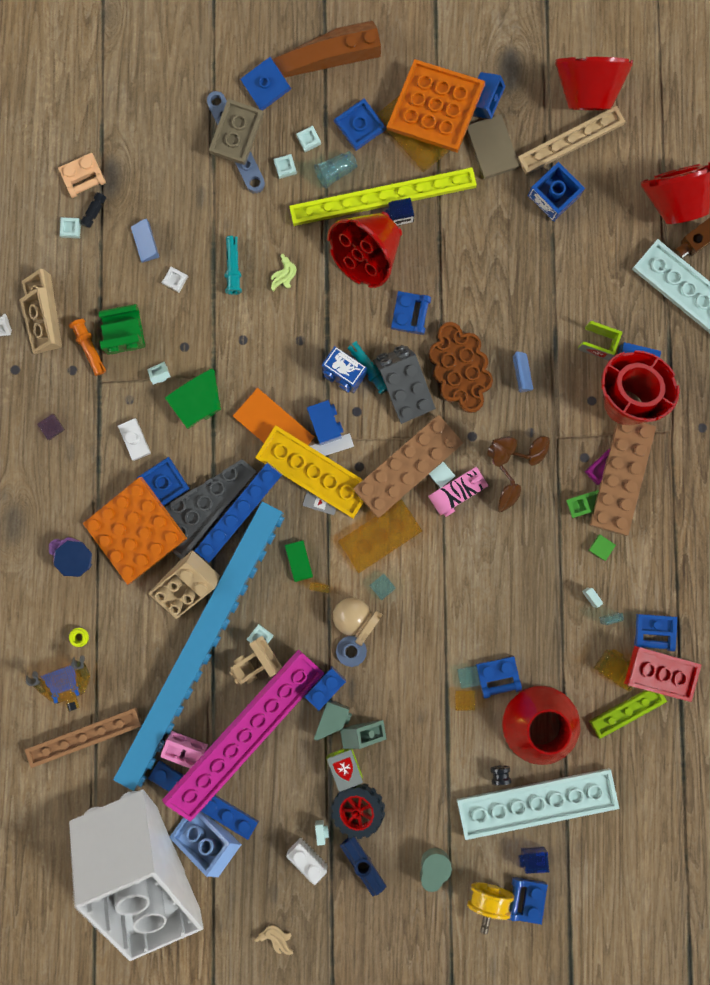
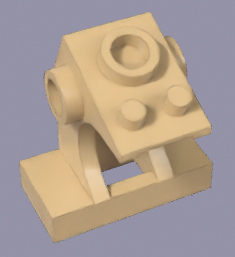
M263 636L249 644L254 653L246 658L242 655L233 661L235 665L231 667L229 673L234 677L236 684L239 682L240 684L247 682V684L257 679L256 674L264 669L269 677H272L282 668ZM257 656L262 664L256 670L249 661Z

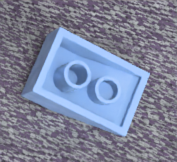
M201 811L191 822L183 817L170 835V839L206 877H219L242 845L229 831Z

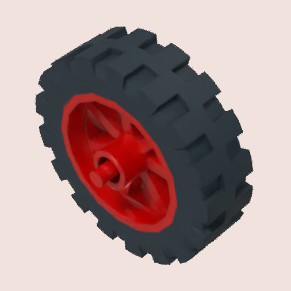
M365 783L341 792L339 791L331 806L333 810L331 816L335 820V826L340 828L341 833L348 834L350 838L357 837V839H362L363 837H370L372 833L378 830L385 816L384 802L382 803V796L376 793L377 790L375 788H370ZM352 798H359L358 803L356 804ZM347 800L353 808L345 807ZM362 800H364L365 802H367L368 805H364V804L362 803ZM371 808L372 815L368 814L364 810ZM346 812H351L352 816L349 818ZM362 816L369 819V821L363 823ZM353 819H358V822H359V823L354 822V821H352V820H353Z

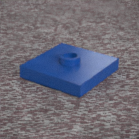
M271 57L240 79L260 110L266 109L291 90V87Z
M365 98L334 119L335 124L355 151L386 130V126Z
M167 457L136 477L137 479L143 477L163 506L190 489L170 457Z

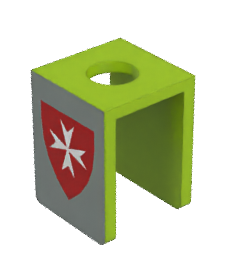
M590 321L585 326V330L613 339L610 349L607 350L587 342H582L578 350L610 360L615 355L622 331Z
M340 749L327 755L328 764L340 792L363 783V776L353 749Z

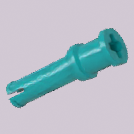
M227 236V271L224 274L227 279V288L225 293L238 295L242 293L240 288V278L242 275L238 270V237L235 236L233 239V236Z
M355 341L352 343L355 349L351 345L347 349L359 363L367 367L368 380L373 382L380 395L383 394L387 389L377 367L365 354L358 342Z

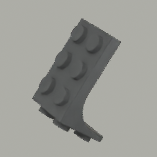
M398 346L394 348L393 352L388 354L382 353L373 360L384 381L401 424L436 409L416 354L408 346Z

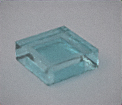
M382 574L369 585L381 601L396 589L385 574Z
M620 612L599 617L603 625H610L624 620L623 613Z
M476 665L457 669L461 689L480 685Z

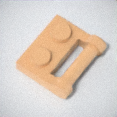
M93 153L58 167L72 198L77 197L78 193L98 184L103 185L106 183ZM96 174L97 177L73 187V184Z

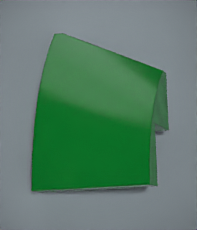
M213 368L193 378L165 397L187 429H190L203 418L205 420L209 419L221 410Z

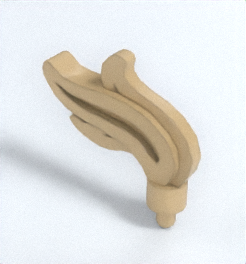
M269 925L255 938V942L270 939L274 950L278 954H281V951L287 955L293 954V950L286 943L291 938V933L286 934L275 925Z

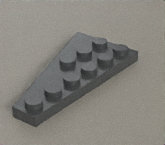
M241 459L223 470L222 473L210 478L204 484L194 488L166 506L165 509L188 538L172 552L180 559L189 554L256 475L257 471Z

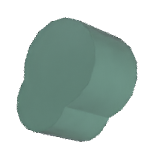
M430 848L425 851L421 858V883L425 890L436 892L440 889L442 883L451 876V862L447 853L440 848Z

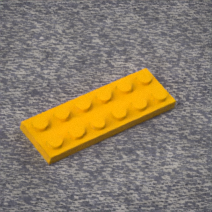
M275 425L255 458L265 465L268 462L289 480L354 519L363 501L354 492L353 488L363 479Z

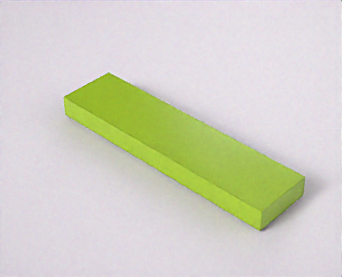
M644 690L591 719L589 723L598 739H601L663 705L667 700L662 694Z

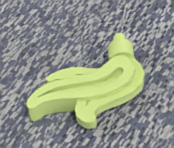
M281 254L284 269L275 272L271 277V280L274 279L271 285L273 292L281 284H284L285 288H291L289 283L297 271L296 266L284 254Z

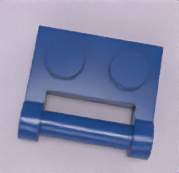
M398 291L391 329L424 335L426 313L431 297ZM415 302H419L421 305L417 326H411Z
M636 614L635 646L667 649V651L671 652L676 650L677 617ZM643 634L668 636V641L643 640Z
M514 656L476 664L484 699L490 698L491 695L509 691H522ZM510 677L513 679V683L491 688L487 687V682Z
M513 877L512 894L515 897L514 901L510 904L509 911L511 916L508 920L542 925L548 884L546 882ZM521 887H526L522 913L517 912Z

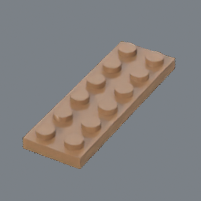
M437 415L353 490L373 514L379 518L457 450L463 442L442 417Z
M616 422L610 452L605 463L603 477L589 526L623 536L629 535L656 426L646 423L622 425Z

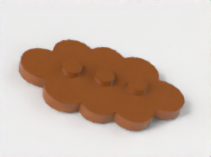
M446 322L438 330V342L430 347L428 353L429 360L435 365L433 377L441 384L440 394L444 400L448 402L458 401L462 410L467 413H475L483 406V393L487 392L493 384V377L486 370L488 358L486 354L480 351L481 340L477 335L473 333L463 334L458 324Z

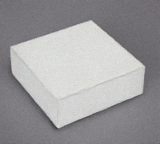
M170 267L162 284L179 293L188 276Z

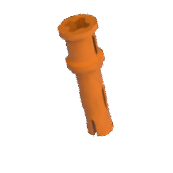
M77 319L71 322L69 328L73 329L76 336L75 340L82 346L94 375L104 374L106 369L91 341L92 334L88 332L85 326V319Z

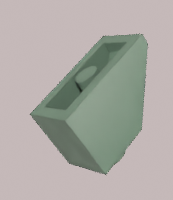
M329 700L326 703L314 740L318 741L343 729L344 724L348 725L352 715L349 713L350 707Z
M383 720L356 724L340 730L343 749H361L386 740Z

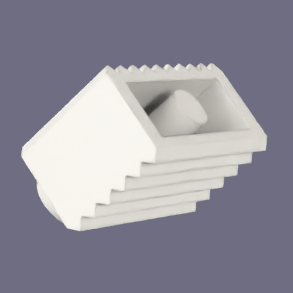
M299 838L288 850L286 857L313 885L327 873V863H325V860L319 858L314 849L305 844L303 838Z

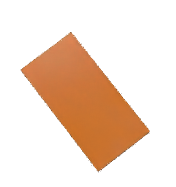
M259 388L252 393L233 415L237 421L263 443H265L275 425L307 445L315 438Z

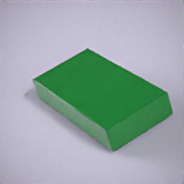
M304 540L285 545L294 582L313 578Z

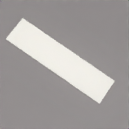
M349 433L341 436V439L321 446L318 443L310 447L326 456L354 447Z

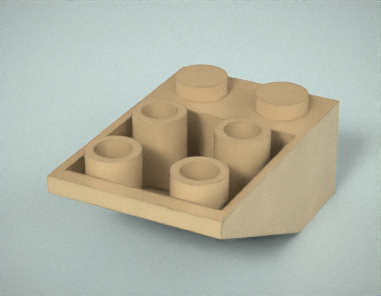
M192 550L148 594L177 619L215 589L220 575Z

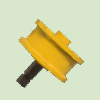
M481 882L471 884L473 894L471 900H468L467 906L472 911L483 915L480 932L488 934L491 918L500 920L510 918L509 906L510 902L514 901L515 896L510 891L496 885Z

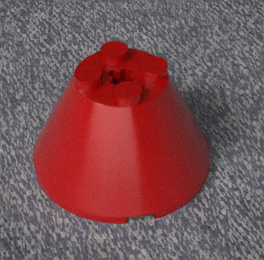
M386 212L336 221L328 231L327 241H330L332 249L330 253L333 260L347 277L358 284L364 283L369 288H377L382 286L391 275L402 230Z

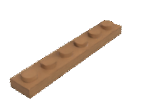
M137 707L27 748L25 753L30 768L134 730L143 724Z

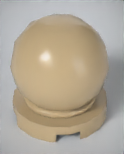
M346 598L335 606L333 621L341 633L348 636L355 635L357 638L355 643L362 646L383 614L377 610L374 614L370 613L369 606L363 600Z

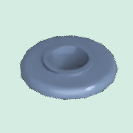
M355 636L345 637L337 645V658L345 666H358L366 657V645L363 643L362 646H359L355 643L357 639ZM348 646L357 648L356 656H347L346 649Z

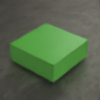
M599 534L588 551L606 561L616 545Z

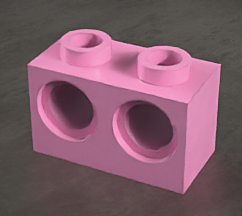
M171 731L160 757L191 768L206 752L208 744Z

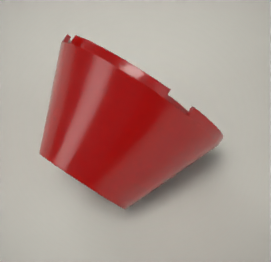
M568 57L556 59L555 65L568 108L572 110H611L633 66V60L629 62L627 58L586 57L580 59Z
M710 162L705 166L696 164L655 175L653 180L648 181V179L640 182L642 189L666 224H677L695 220L708 215L710 212Z
M645 351L622 352L614 356L605 366L601 378L604 406L608 416L613 421L622 425L653 422L666 417L676 406L680 394V388L676 383L675 373L671 367L661 358ZM624 390L634 393L641 402L630 398Z
M533 686L522 690V692L510 700L503 714L502 729L508 746L519 758L532 764L547 765L560 761L573 750L580 734V718L575 705L564 693L548 686ZM543 712H555L560 720V730L557 737L547 744L533 743L529 735V728L533 719Z

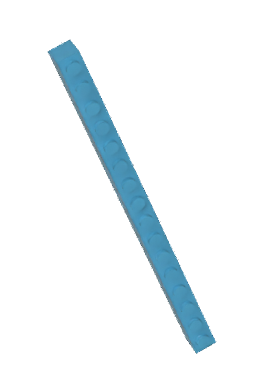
M263 501L261 502L116 773L114 781L132 791H135L138 786H143L147 778L145 773L147 769L151 770L155 764L156 759L154 756L157 751L161 752L166 742L163 739L166 734L170 735L175 724L172 722L175 717L181 715L184 706H182L184 700L190 698L194 690L191 688L194 681H199L203 673L200 671L203 664H208L212 656L210 654L212 647L216 648L221 639L219 637L221 630H226L230 620L228 617L230 613H235L239 606L238 598L240 595L244 596L248 589L246 583L249 578L253 579L258 570L255 566L258 561L262 562L267 553L264 550L267 544H272L276 536L274 534L276 527H281L285 519L282 511Z

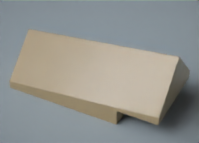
M39 269L22 280L25 296L19 299L33 354L62 348L51 274L44 269Z

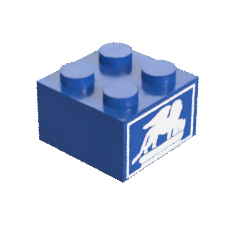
M557 162L531 187L528 197L554 222L582 195L585 188Z
M335 346L321 365L324 377L332 383L333 381L339 383V387L347 393L350 391L355 393L367 375V367Z

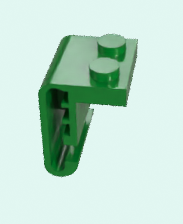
M137 304L99 311V317L102 318L103 322L101 330L104 340L100 341V346L107 355L146 347Z

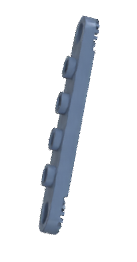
M214 91L208 95L207 104L218 126L227 101L221 92ZM218 97L222 101L219 105L215 106L212 104V101ZM250 151L245 165L236 162L235 164L247 189L257 194L263 191L265 182ZM251 180H259L260 185L252 187L250 185Z

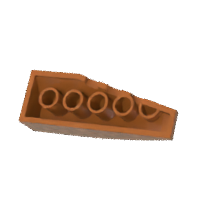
M373 21L336 28L272 60L285 78L381 57V43L376 25Z

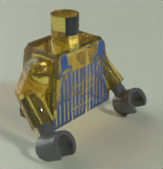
M81 655L80 661H76L75 657H73L70 666L40 676L41 679H38L36 671L32 672L33 679L26 675V684L33 686L49 701L54 702V704L65 701L68 712L80 708L76 697L84 694L88 688L90 673L86 664H84L85 657Z

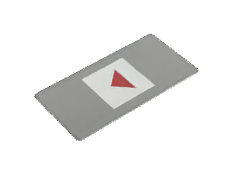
M309 491L306 492L303 506L331 515L335 514V507Z

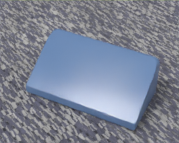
M143 219L131 227L142 263L159 258L150 223L147 219Z
M516 352L513 355V362L519 392L532 391L533 384L527 354Z

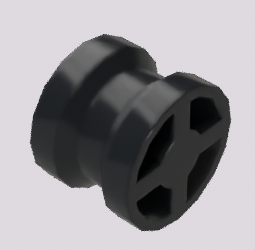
M500 765L490 768L493 774L492 785L511 784V778L509 777L510 766Z

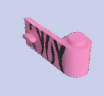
M475 467L428 497L439 515L444 514L447 517L455 512L454 507L489 485L478 468Z

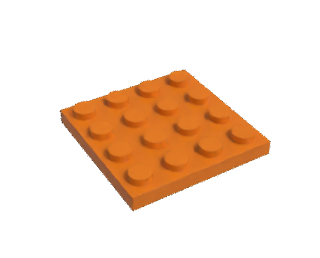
M414 59L388 122L387 130L458 153L484 89L485 81Z
M143 477L136 479L83 523L127 585L135 581L188 539Z

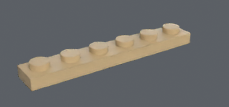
M615 106L611 110H607L518 156V162L525 175H528L623 126L626 121L618 107Z

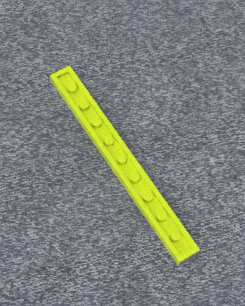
M472 167L290 205L289 207L293 226L469 190L476 188L477 184Z

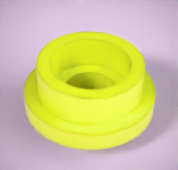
M75 628L69 634V641L75 647H82L89 640V634L83 628ZM78 634L82 635L81 641L77 640Z

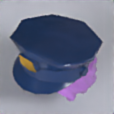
M68 537L64 540L54 539L49 544V554L53 555L54 566L63 576L80 577L91 568L92 553L83 542Z

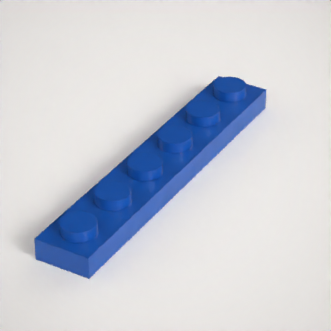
M267 462L195 549V552L210 563L283 474Z
M159 760L148 779L165 790L170 791L184 775ZM214 795L201 810L204 814L247 840L259 822L217 795Z

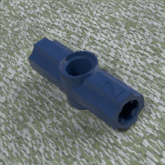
M356 837L345 839L340 844V847L372 897L383 892L387 885ZM366 862L369 866L366 869H360L358 864Z

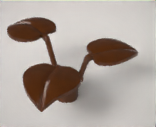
M540 436L534 440L527 455L514 452L517 447V441L513 437H502L492 440V445L489 447L487 455L492 458L493 464L500 467L510 480V485L505 486L501 493L498 512H503L513 506L521 493V486L515 484V481L503 465L509 461L511 455L529 459L531 466L537 465L545 458L548 452L549 437Z

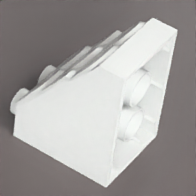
M144 790L127 792L120 800L103 807L90 808L84 815L69 821L75 907L129 961L203 930L200 907L185 875V870L169 837L158 807Z

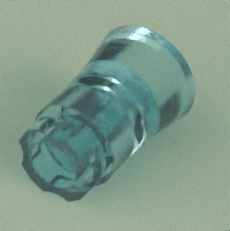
M350 151L314 164L316 175L325 189L358 167L356 159Z

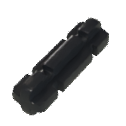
M97 192L93 198L95 200L91 202L85 213L86 217L83 216L81 220L83 226L91 228L94 222L92 220L96 219L102 208L101 204H104L106 196L102 193Z

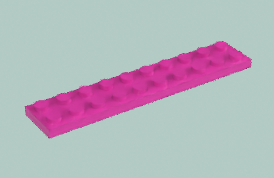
M298 649L162 799L163 803L191 822L322 677L324 672Z

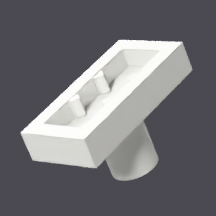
M136 418L118 425L133 461L151 454Z

